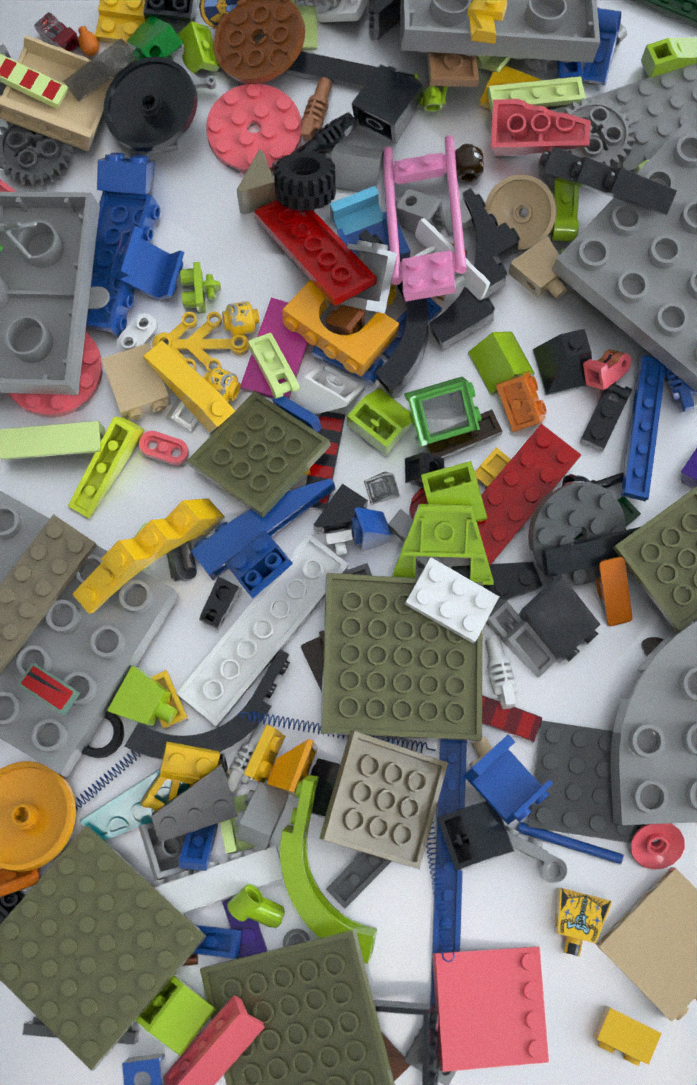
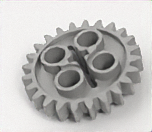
M594 96L591 97L590 103H587L582 98L580 106L573 102L571 109L566 107L564 113L590 120V146L564 151L579 157L591 158L608 166L611 164L614 168H617L619 161L624 162L626 156L630 154L635 141L632 138L635 129H630L633 120L626 121L629 113L621 114V105L613 108V100L608 104H604V97L600 99L599 103L595 101ZM608 137H614L616 140H611ZM588 148H592L596 152H591L588 150Z

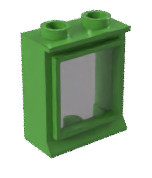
M463 376L404 393L412 412L410 418L417 432L415 439L421 447L476 429L480 430L478 424L481 421L480 411L477 406L474 407L472 397H475L474 386L472 382H468Z

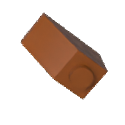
M340 305L336 311L333 309L326 317V329L339 335L354 334L365 326V311L360 308Z

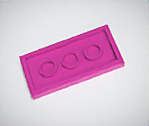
M271 297L257 337L272 333L293 374L297 378L308 343L303 336L296 331H290L283 323V308L289 302ZM251 353L240 389L251 393L255 391L261 396L273 399L274 396L271 388ZM283 378L278 380V382L281 384L286 382V380ZM291 391L283 393V395L290 399Z

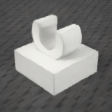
M350 527L324 532L326 543H334L337 555L347 554L345 541L353 540Z

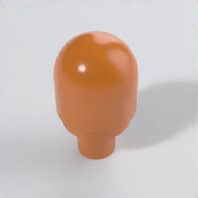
M86 26L79 27L78 44L83 54L87 57L96 56L100 51V45L96 36L88 31Z

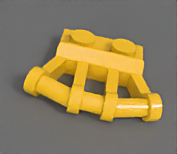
M166 741L159 775L144 795L140 805L145 808L150 807L155 811L158 810L165 803L156 799L155 795L166 780H172L167 800L169 802L177 796L180 782L188 783L191 787L197 780L214 770L218 766L220 752Z

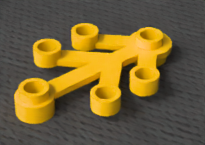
M215 311L207 315V321L188 339L179 338L188 329H192L197 325V317L193 312L184 313L182 322L170 333H159L152 341V348L160 341H168V346L187 364H192L193 369L196 371L195 361L190 358L186 359L178 351L188 350L206 367L209 373L212 371L209 368L211 364H217L218 368H221V363L218 359L211 358L203 350L230 349L236 356H243L249 351L248 339L244 335L238 334L232 336L231 339H204L213 329L219 328L222 324L221 315ZM189 317L194 319L192 323H186L185 320ZM213 317L219 319L216 323H212L210 320ZM237 340L243 341L241 346H236L234 343Z

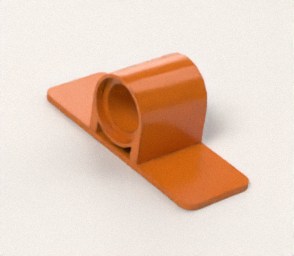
M620 556L601 561L599 563L601 577H597L595 582L598 595L605 604L607 624L614 626L630 622L633 616L625 560Z

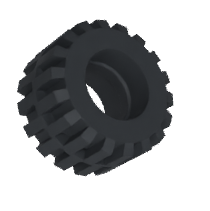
M313 151L293 152L290 155L283 156L274 165L276 199L284 207H289L292 210L312 211L314 209H321L324 205H329L331 200H334L336 194L335 164L326 155Z

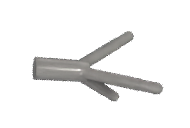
M0 223V233L5 234L27 259H31V255L11 234V231L36 227L37 223Z

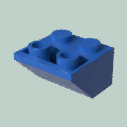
M124 153L105 154V158L99 159L97 164V190L146 195L151 189L155 161L149 160L147 155H134L125 158Z
M264 530L229 560L226 566L247 593L254 598L293 563L275 540Z

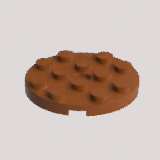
M239 0L236 2L238 5L229 14L225 13L217 26L214 36L216 59L223 70L236 81L247 84L271 81L284 73L300 54L305 39L303 17L290 0ZM259 34H265V36H263V38L260 41H258V44L254 41Z

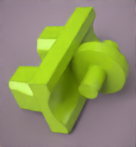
M193 262V268L180 270L182 286H195V291L182 292L183 307L197 308L198 313H206L204 293H207L208 299H215V293L221 290V283L213 280V274H207L206 281H203L200 262Z

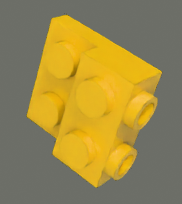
M100 0L98 6L99 18L95 31L97 40L99 42L129 46L127 40L149 17L143 13L145 0Z

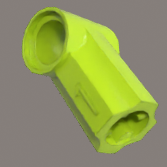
M246 884L227 904L229 912L235 919L245 921L247 918H250L275 929L281 925L285 915L284 906L263 897L260 890L251 884Z

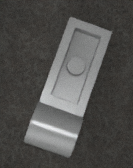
M505 825L513 848L541 862L539 872L545 881L557 883L566 877L567 865L562 859L543 849L544 844L531 837L526 841L518 837L519 832ZM551 862L556 863L560 868V873L556 878H551L547 874V866Z

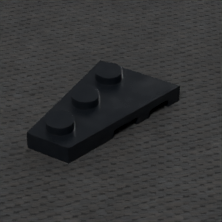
M533 562L491 564L490 570L494 584L483 585V588L496 594L500 599L508 601L539 589L543 584ZM470 565L451 566V569L468 579L470 578Z

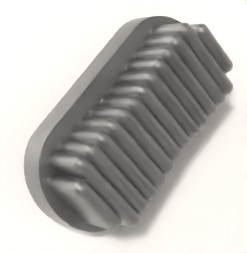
M190 541L166 553L169 560L171 579H174L175 582L189 581L196 576L197 569L191 552Z

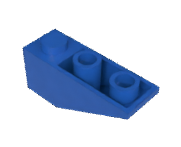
M359 507L354 508V517L351 518L352 538L356 546H361L362 552L391 542L392 534L383 512Z

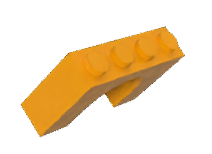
M309 280L283 308V323L285 327L292 332L296 331L310 345L319 347L330 359H336L342 363L350 373H356L362 377L398 336L399 323L388 315L377 312L360 331L350 335L335 334L326 329L320 321L321 315L331 305V302Z

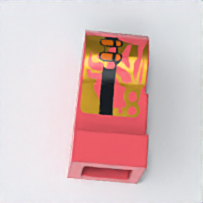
M609 349L599 360L589 359L584 362L586 385L601 390L608 388L628 372L631 366L630 355Z

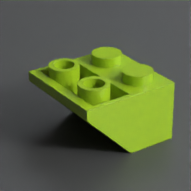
M377 388L363 397L347 415V426L383 455L387 456L412 427L413 424L410 418L412 413L382 389Z
M472 461L421 475L428 504L471 505L476 522L488 519Z
M174 975L136 1022L181 1056L216 1008L179 976Z

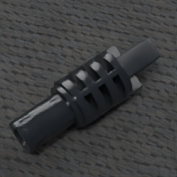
M347 112L330 121V124L320 128L319 132L316 131L310 141L297 148L296 152H326L329 147L332 148L334 144L339 143L340 140H343L358 127L356 119Z

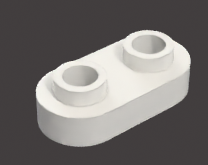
M140 313L133 318L117 339L116 344L119 353L151 341L158 329L157 322L151 314ZM142 322H148L146 327L140 326ZM129 340L133 341V344H132V345H130V346H126V345H125V343H126L127 341H129Z

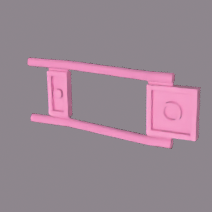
M451 135L446 136L444 139L445 155L441 152L415 158H405L395 161L393 165L392 148L386 147L383 150L389 251L397 253L391 283L399 285L403 281L405 302L456 293L454 272L459 274L466 272L454 137ZM445 173H447L455 252L452 253V250L413 256L404 258L400 262L394 182H397V185L445 176Z

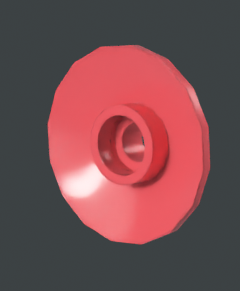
M672 823L646 824L634 834L631 841V853L636 862L649 869H664L673 865L682 856L685 849V839L680 829Z

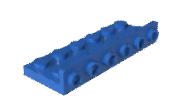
M103 191L99 202L100 209L91 287H104L108 290L110 298L104 307L88 309L86 328L111 332L114 337L118 338L126 328L129 308L133 305V295L135 292L134 288L109 276L119 241L124 230L137 226L143 230L141 239L151 242L154 237L153 229L156 220L160 217V206L153 195Z

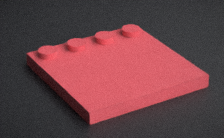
M540 947L444 952V959L442 953H432L436 1013L439 1015L437 1030L439 1071L446 1072L549 1062ZM453 953L455 954V958H454L453 961H451V962H446V961H444V959L447 960V961L452 960V959H453Z

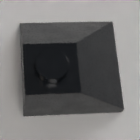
M585 329L560 334L532 350L545 396L587 387L583 363L592 359V352Z

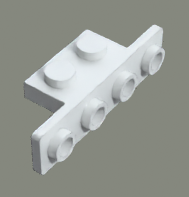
M425 218L419 220L415 238L427 249L415 256L452 250V253L455 252L454 246ZM466 258V272L463 274L454 272L455 287L457 289L464 285L478 300H481L485 297L490 282Z

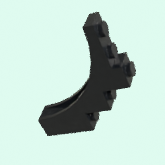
M554 146L548 147L547 151L544 150L539 159L538 169H540L539 175L542 177L581 186L632 203L660 215L668 214L677 192L673 188L623 168H613L591 158L579 157Z
M471 188L463 192V200L471 215L476 234L477 249L474 267L486 277L490 285L485 297L481 300H478L464 287L458 298L449 308L429 323L430 332L442 351L494 321L493 311H495V307L491 300L486 297L506 286V276L508 274L501 261L518 251L520 241L514 228L510 229L506 222L498 226L495 216L492 213L488 214L484 207L486 205L481 195H475Z

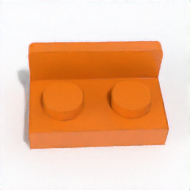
M529 371L496 384L513 432L540 424L546 418L547 409L543 400H539L537 381L534 376L531 377Z

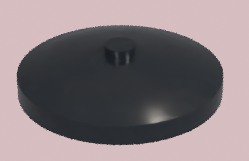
M147 57L137 60L117 74L106 92L103 108L106 125L112 135L129 149L151 152L166 148L181 138L190 127L197 110V91L189 74L177 62L164 57Z

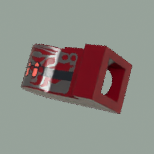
M50 12L46 13L34 24L36 31L48 44L65 49L64 46L71 41V45L65 49L71 53L80 47L77 33L71 27L67 28L62 22H59Z

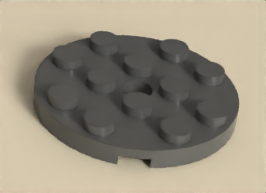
M585 481L568 482L555 491H550L536 507L529 526V548L533 552L538 568L544 573L541 550L626 530L625 516L621 505L607 489ZM577 527H581L582 534L584 535L575 540L573 537L574 530ZM599 565L561 574L570 585L587 584L595 581L597 577H601Z

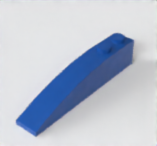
M330 478L288 491L264 518L250 509L229 523L224 522L215 529V533L209 538L204 537L197 541L191 552L210 578L214 580L229 569L226 563L264 530L272 537L317 502L336 490L335 484Z

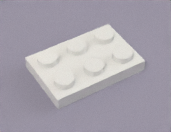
M430 557L409 594L405 605L469 642L475 643L499 596Z

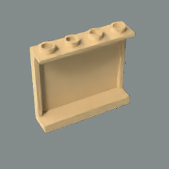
M25 35L24 47L17 62L68 86V92L58 109H55L7 85L3 95H0V119L89 151L104 114L103 108L106 92L113 79L117 76L118 70L92 61L85 56H79L66 51L61 47L50 45L38 38Z
M671 867L595 944L671 1022L675 1019H682L689 1011L687 1006L694 999L697 1000V889L674 867Z

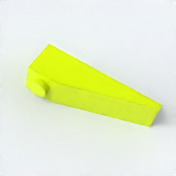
M113 417L100 442V451L95 452L68 507L89 519L92 517L134 452L140 437L145 431L144 428L125 417Z

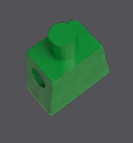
M149 16L127 40V44L132 49V52L124 60L129 65L147 57L166 58L179 48L183 42L171 24L154 16Z

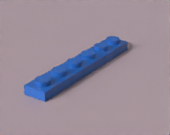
M646 355L639 359L621 496L644 502L649 499L666 366L658 359Z

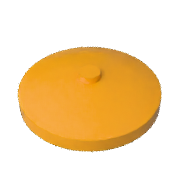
M16 762L0 769V868L16 872L37 869L53 860L67 844L75 825L76 803L72 789L62 775L38 762Z

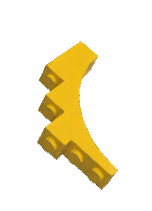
M209 498L182 500L166 518L150 520L134 538L118 540L101 558L103 562L72 595L88 614L94 613L108 598L144 568L185 542L208 535L225 516Z

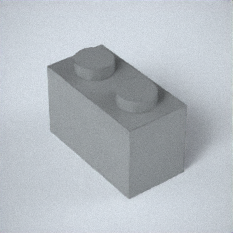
M259 781L255 791L250 789L244 805H247L245 812L240 810L234 824V826L238 827L236 838L266 850L285 809L289 793Z

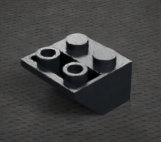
M145 0L143 13L146 16L192 20L197 14L199 0Z
M370 0L369 30H374L373 40H379L400 22L401 0Z
M487 801L458 809L437 818L456 871L467 870L514 852L503 819Z

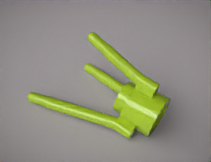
M414 73L415 78L419 80L418 75ZM435 86L426 88L419 102L420 106H423L425 111H440L442 106L446 105L448 86H442L441 92Z

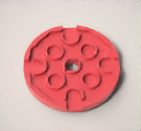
M245 84L227 91L212 106L206 123L207 138L213 154L226 167L230 166L246 174L258 150L264 152L270 171H274L272 163L285 155L295 152L302 138L301 116L295 103L281 90L265 84ZM252 123L261 128L256 133L248 131Z
M85 332L78 395L9 393V395L22 409L37 416L60 417L77 411V408L93 398L101 383L103 362L96 343Z

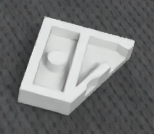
M335 0L334 4L327 11L320 10L316 16L319 23L359 21L369 0Z

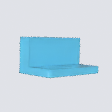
M375 186L330 203V215L337 230L342 228L344 234L348 235L382 222L383 212L379 205V193Z

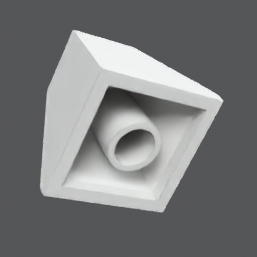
M323 361L304 377L294 402L313 414H319L346 407L365 389L366 385Z

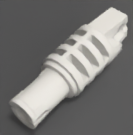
M491 636L485 640L490 660L487 668L494 696L499 697L502 710L511 709L516 704L514 694L517 693L511 662L504 655L501 637Z
M261 722L256 727L248 743L242 744L227 771V774L230 775L228 779L229 788L234 794H237L243 783L248 784L251 779L244 775V772L266 726Z

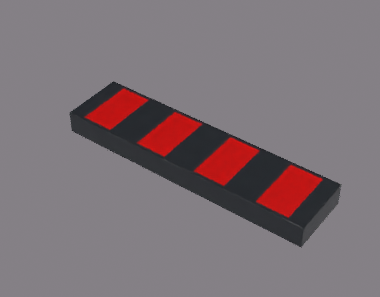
M330 411L320 413L319 421L322 428L318 433L327 438L331 446L309 468L311 474L307 476L306 485L330 478L333 480L345 414ZM330 494L310 509L323 511L329 503Z

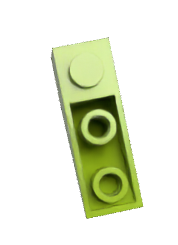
M666 38L647 44L641 63L648 78L697 63V38Z

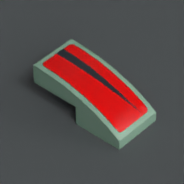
M34 662L17 684L63 716L66 715L80 695L78 691Z

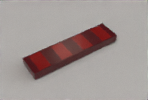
M482 695L483 725L534 743L542 720L541 716L516 707L502 710L500 701Z

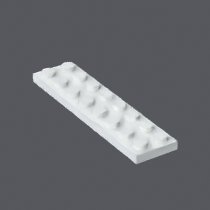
M309 533L289 556L293 564L254 598L176 692L180 698L216 727L221 724L271 663L277 652L284 647L324 598L326 574H343V571H346L349 567L347 562Z

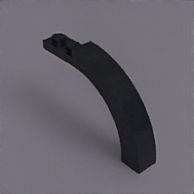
M367 229L358 235L359 240L370 242L372 246L373 243L383 244L376 234L371 235ZM401 281V283L396 286L399 289L405 302V298L403 295V281ZM426 298L405 302L407 320L403 337L394 354L375 372L377 381L392 398L400 393L410 382L423 359L429 335Z
M281 649L277 652L252 697L240 712H247L251 715L252 711H254L255 716L257 712L260 713V717L262 713L266 716L272 706L263 700L265 697L270 699L277 685L273 682L278 674L284 675L290 664L287 660L290 654ZM240 713L214 730L186 736L161 733L138 723L127 740L125 747L137 753L158 759L163 758L166 741L221 752L252 732L258 726V715L255 723H253V714L250 722H248V714Z

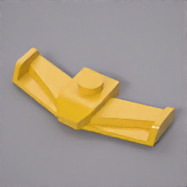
M473 0L469 4L467 16L469 17L471 41L496 44L494 20L503 21L507 0Z

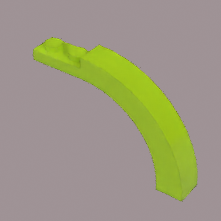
M307 775L303 782L299 781L295 797L299 798L298 808L293 809L290 824L294 826L287 825L281 834L280 861L285 886L298 914L319 938L356 929L364 963H369L373 954L377 928L360 924L337 910L323 895L311 872L307 853V837L319 777Z

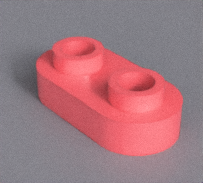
M147 431L140 437L139 447L142 453L149 458L178 466L185 463L189 457L188 447L181 439L157 431ZM151 443H157V447L155 449L149 448V445ZM176 450L181 451L178 457L172 456V453Z

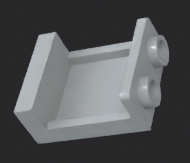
M361 240L357 241V245L348 243L347 248L356 250L357 257L377 277V284L340 304L385 314L397 253L387 251L388 245L373 243V246L372 243Z

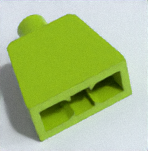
M131 666L107 710L150 726H154L158 718L170 724L177 714V709L166 704L171 693L144 670L135 666Z

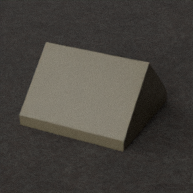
M258 150L237 188L240 213L244 215L254 212L276 200L274 179L262 150Z

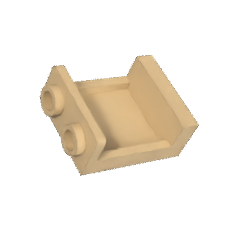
M150 343L102 359L122 417L130 421L137 420L143 414L151 411H163L168 405H171L163 380L143 358L151 350Z

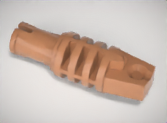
M319 78L314 95L308 99L300 123L302 125L301 137L304 142L310 141L313 134L322 128L329 107L327 99L333 85L330 79Z

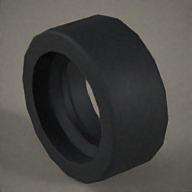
M106 711L105 718L113 726L114 734L112 740L102 748H94L87 745L82 750L83 754L94 758H104L118 750L124 738V725L119 716Z

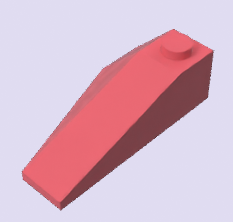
M520 99L493 100L491 149L495 157L538 154L544 150L547 151L548 147L553 146L561 150L589 147L591 122L590 120L564 112L559 113L548 110L547 107L528 104Z

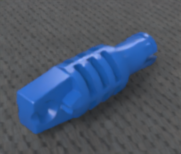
M666 368L665 374L674 401H680L683 412L693 410L695 405L692 396L696 395L695 390L670 369Z

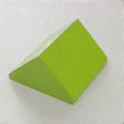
M512 331L492 332L468 351V355L490 395L498 392L496 388L497 383L520 376L527 371L530 372L531 376L535 375Z

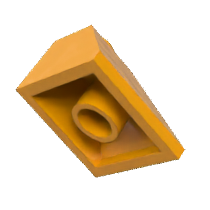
M307 739L278 757L275 764H271L270 771L265 779H268L267 785L295 796L298 782H303V779L309 774L316 756L318 746L315 742Z

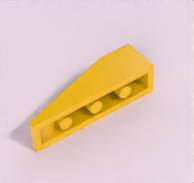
M160 341L143 356L146 362L209 433L235 412L212 385L163 341Z

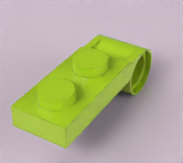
M554 180L553 195L557 204V218L551 232V241L572 242L579 233V186Z

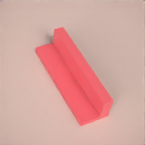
M233 995L163 1076L165 1085H215L264 1029L263 1022L247 1014L243 1000Z

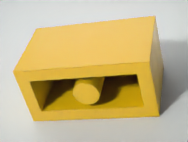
M605 1006L592 1037L599 1040L597 1046L610 1053L617 1049L625 1053L623 1059L639 1066L640 1062L647 1065L650 1064L662 1033Z

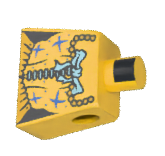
M557 888L554 931L557 934L567 936L563 953L580 957L583 941L597 942L612 901L564 888Z

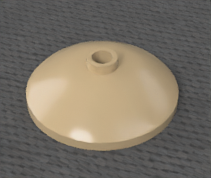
M513 175L500 181L489 193L485 203L486 206L484 207L488 214L492 213L495 216L498 226L506 222L510 229L514 228L520 238L518 250L530 249L540 240L549 236L557 218V204L551 189L543 181L530 175ZM526 208L528 215L523 218L521 211Z

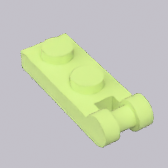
M272 333L248 341V347L268 382L275 399L282 397L283 393L288 391L293 393L300 389L298 381ZM285 378L286 382L279 384L278 380Z

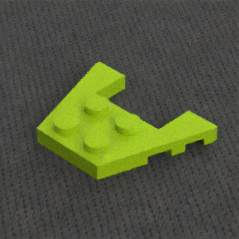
M419 504L392 577L415 578L416 556L470 558L469 580L483 582V585H493L492 573L472 506Z

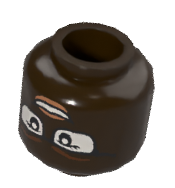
M463 144L455 150L457 178L462 182L476 181L484 171L482 150L472 144Z

